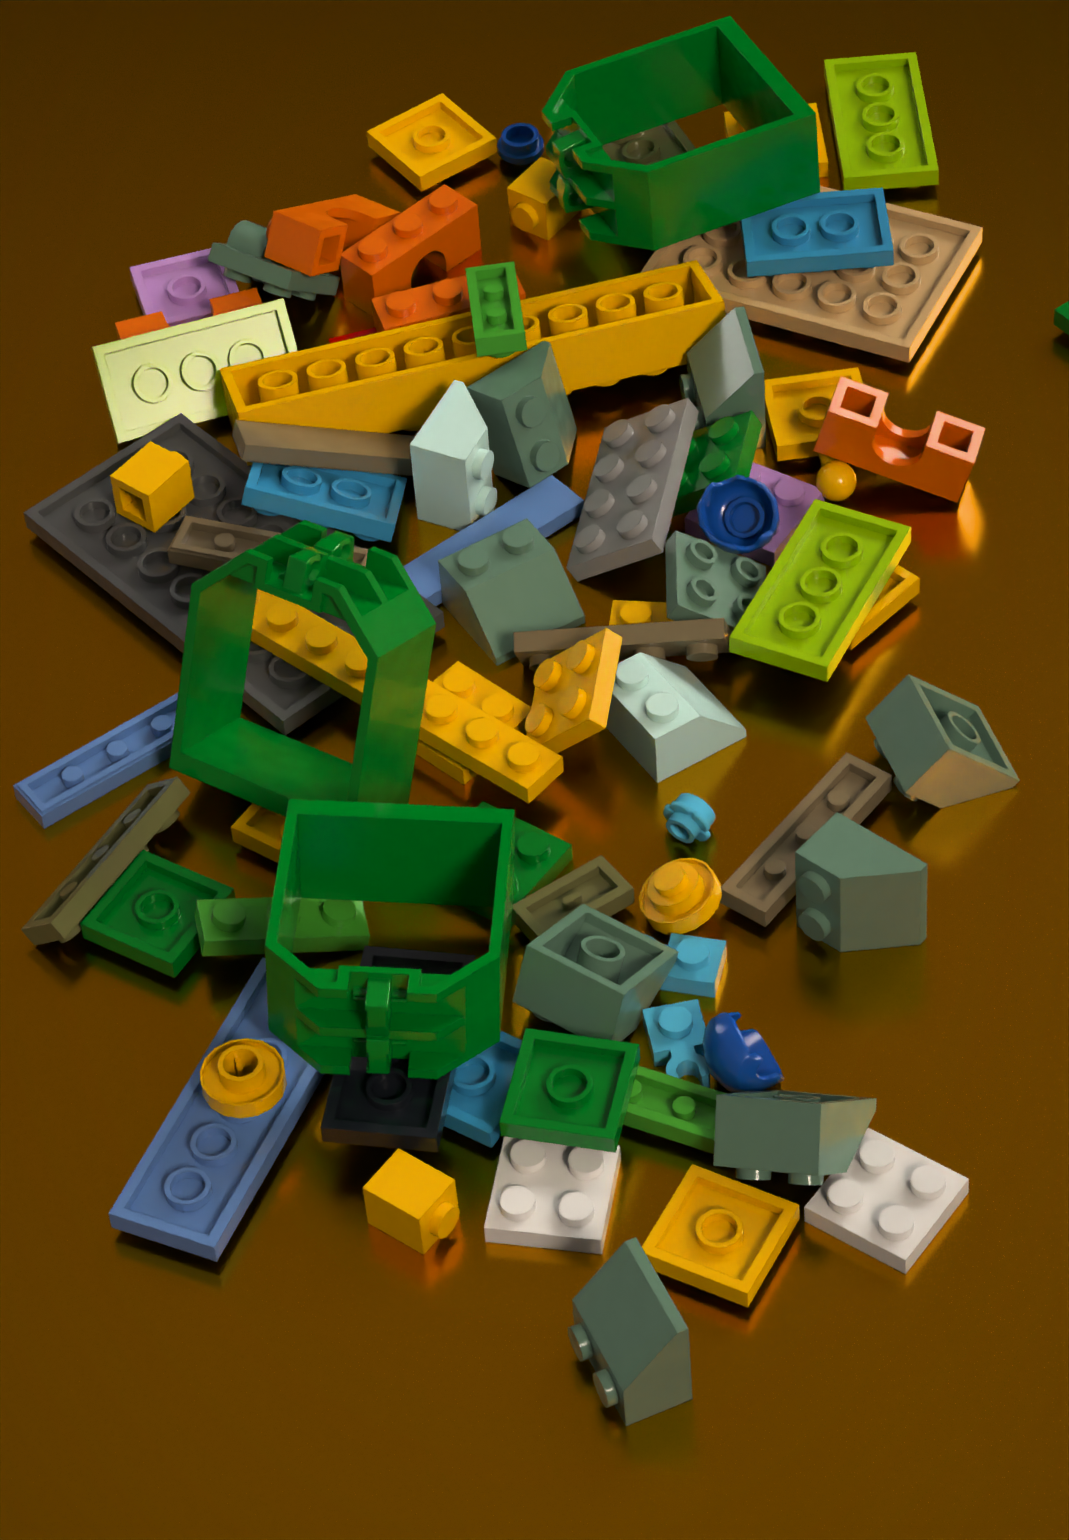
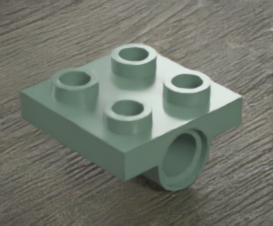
M242 220L232 229L227 244L212 243L208 261L225 267L223 275L228 278L245 283H251L252 280L264 284V291L286 298H291V295L315 301L316 294L336 295L341 277L330 273L308 276L265 258L268 240L266 237V227Z
M677 530L665 543L667 618L674 621L724 618L732 633L764 582L766 566L750 558L723 551L705 540L694 538Z

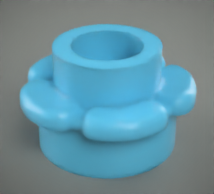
M681 793L675 801H672L671 805L666 804L663 809L664 817L667 820L666 828L676 839L684 843H692L694 839L706 841L711 836L708 830L714 823L716 816L713 809L700 797L690 793Z

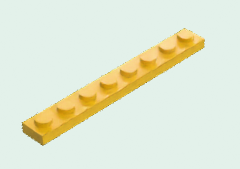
M257 589L251 641L361 705L368 659L356 638L300 605ZM428 679L419 740L528 804L564 772L563 757Z

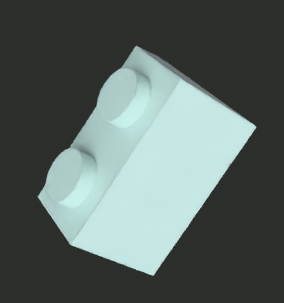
M454 380L410 443L417 518L461 531L494 510L497 502V489L493 487L491 470L494 463V453L492 450H489L488 428L464 382Z
M641 652L618 663L606 728L657 783L747 737L745 727L686 666Z

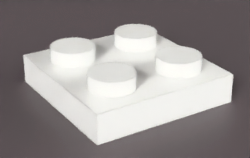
M867 1128L847 1172L831 1174L804 1207V1221L906 1274L969 1193V1178Z
M504 1136L484 1225L485 1242L602 1254L621 1162L620 1145L617 1146L616 1153Z

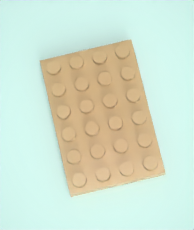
M820 186V192L839 191ZM886 203L894 249V265L747 277L740 221L655 250L640 273L697 260L724 300L726 314L735 307L744 306L748 320L910 363L980 247L983 227Z

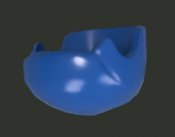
M735 475L720 482L710 483L697 505L699 526L709 542L723 551L733 554H748L764 547L772 540L780 523L778 502L768 487L762 482L743 475Z
M723 1012L713 1017L705 1028L703 1055L711 1076L721 1086L731 1093L767 1090L784 1081L781 1069L760 1033L755 1029L739 1030L736 1021L741 1017L739 1012Z

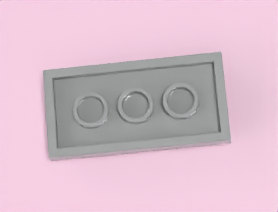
M689 398L669 405H659L649 412L627 420H617L604 428L566 567L577 582L663 553L699 413Z

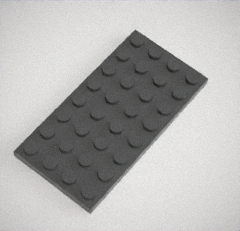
M182 413L24 512L28 529L182 653L184 651L192 583L212 572L169 563L167 550L185 516L283 533L303 520L283 515L267 516L258 513L254 508L241 505L251 466H248L240 457ZM150 441L169 451L178 452L189 461L195 496L192 501L155 533L116 512L110 475ZM329 527L327 529V536L336 530ZM420 595L436 622V633L445 627L443 611ZM307 609L354 636L345 620L324 612L317 613ZM250 641L243 702L285 736L344 696Z

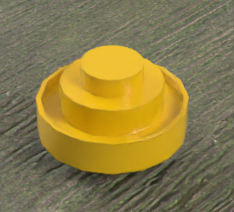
M679 858L667 862L656 869L644 882L639 895L640 910L654 930L666 935H671V933L684 934L697 929L707 922L718 909L722 897L721 883L706 862L696 858Z
M249 1038L230 1040L214 1048L204 1059L200 1069L204 1099L211 1109L228 1117L239 1119L254 1117L272 1109L283 1097L287 1086L283 1058L276 1048L261 1040Z

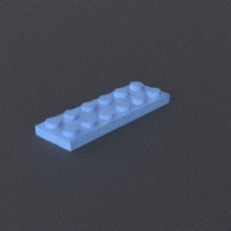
M262 957L108 1213L112 1228L217 1262L325 1074L319 1073L269 1030L265 958ZM244 1038L261 1040L276 1048L283 1058L287 1081L283 1097L272 1109L254 1117L241 1119L228 1117L211 1109L203 1097L200 1080V1069L204 1059L214 1048L230 1040Z

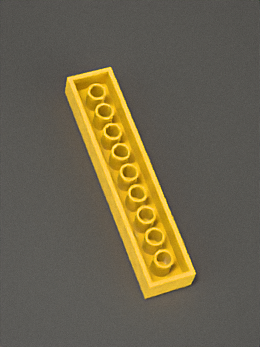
M694 260L520 300L527 350L517 351L503 358H495L489 355L477 357L471 312H466L220 369L229 422L232 429H234L235 420L377 433H392L400 430L418 431L454 380L464 382L467 388L543 341L550 342L566 395H569L573 390L594 385L599 387L612 386L618 383L620 379L642 374L646 376L659 375L668 368L687 364V352L726 316L725 303L698 261ZM246 462L248 466L253 464V462Z

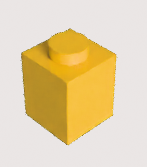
M540 157L507 187L510 225L549 241L579 211L566 213L561 207L558 198L551 191L549 183L557 167L552 161Z
M151 441L110 475L116 512L154 533L195 498L189 461L178 452L169 451Z
M399 1148L362 1188L367 1222L423 1255L439 1238L447 1237L459 1219L460 1210L458 1208L455 1179Z

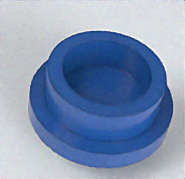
M511 124L502 131L501 137L498 140V154L506 162L519 166L527 165L541 157L544 152V140L538 133L537 128L531 124Z

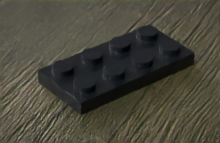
M364 946L360 966L422 969L424 974L451 975L476 960L477 957L470 954ZM352 1056L350 1075L333 1074L320 1127L323 1142L438 1152L456 1068L439 1079L408 1078L409 1059L392 1058L389 1074H375L366 1072L367 1057Z

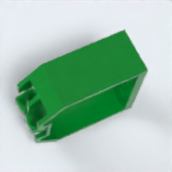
M731 16L568 70L564 73L542 110V119L554 131L546 145V154L557 167L549 181L550 189L558 198L559 204L566 213L589 208L594 212L593 215L579 219L580 228L593 241L655 251L820 192L816 113ZM721 104L726 107L745 130V132L650 165L612 160L603 149L605 144Z
M303 520L283 533L269 538L253 549H248L192 583L169 768L286 817L289 799L409 804L436 622L397 555L377 547H372L368 549L366 567L353 562V536L337 530L327 536L328 528L307 520ZM257 589L317 613L324 612L345 620L366 655L368 661L353 764L241 718Z
M289 799L265 941L269 1030L321 1074L350 1075L353 1056L367 1057V1073L389 1074L392 1058L409 1059L408 1078L439 1079L498 1043L501 1033L514 900L515 809ZM301 898L493 907L489 952L451 975L424 974L422 969L339 965L338 969L309 968L292 954Z

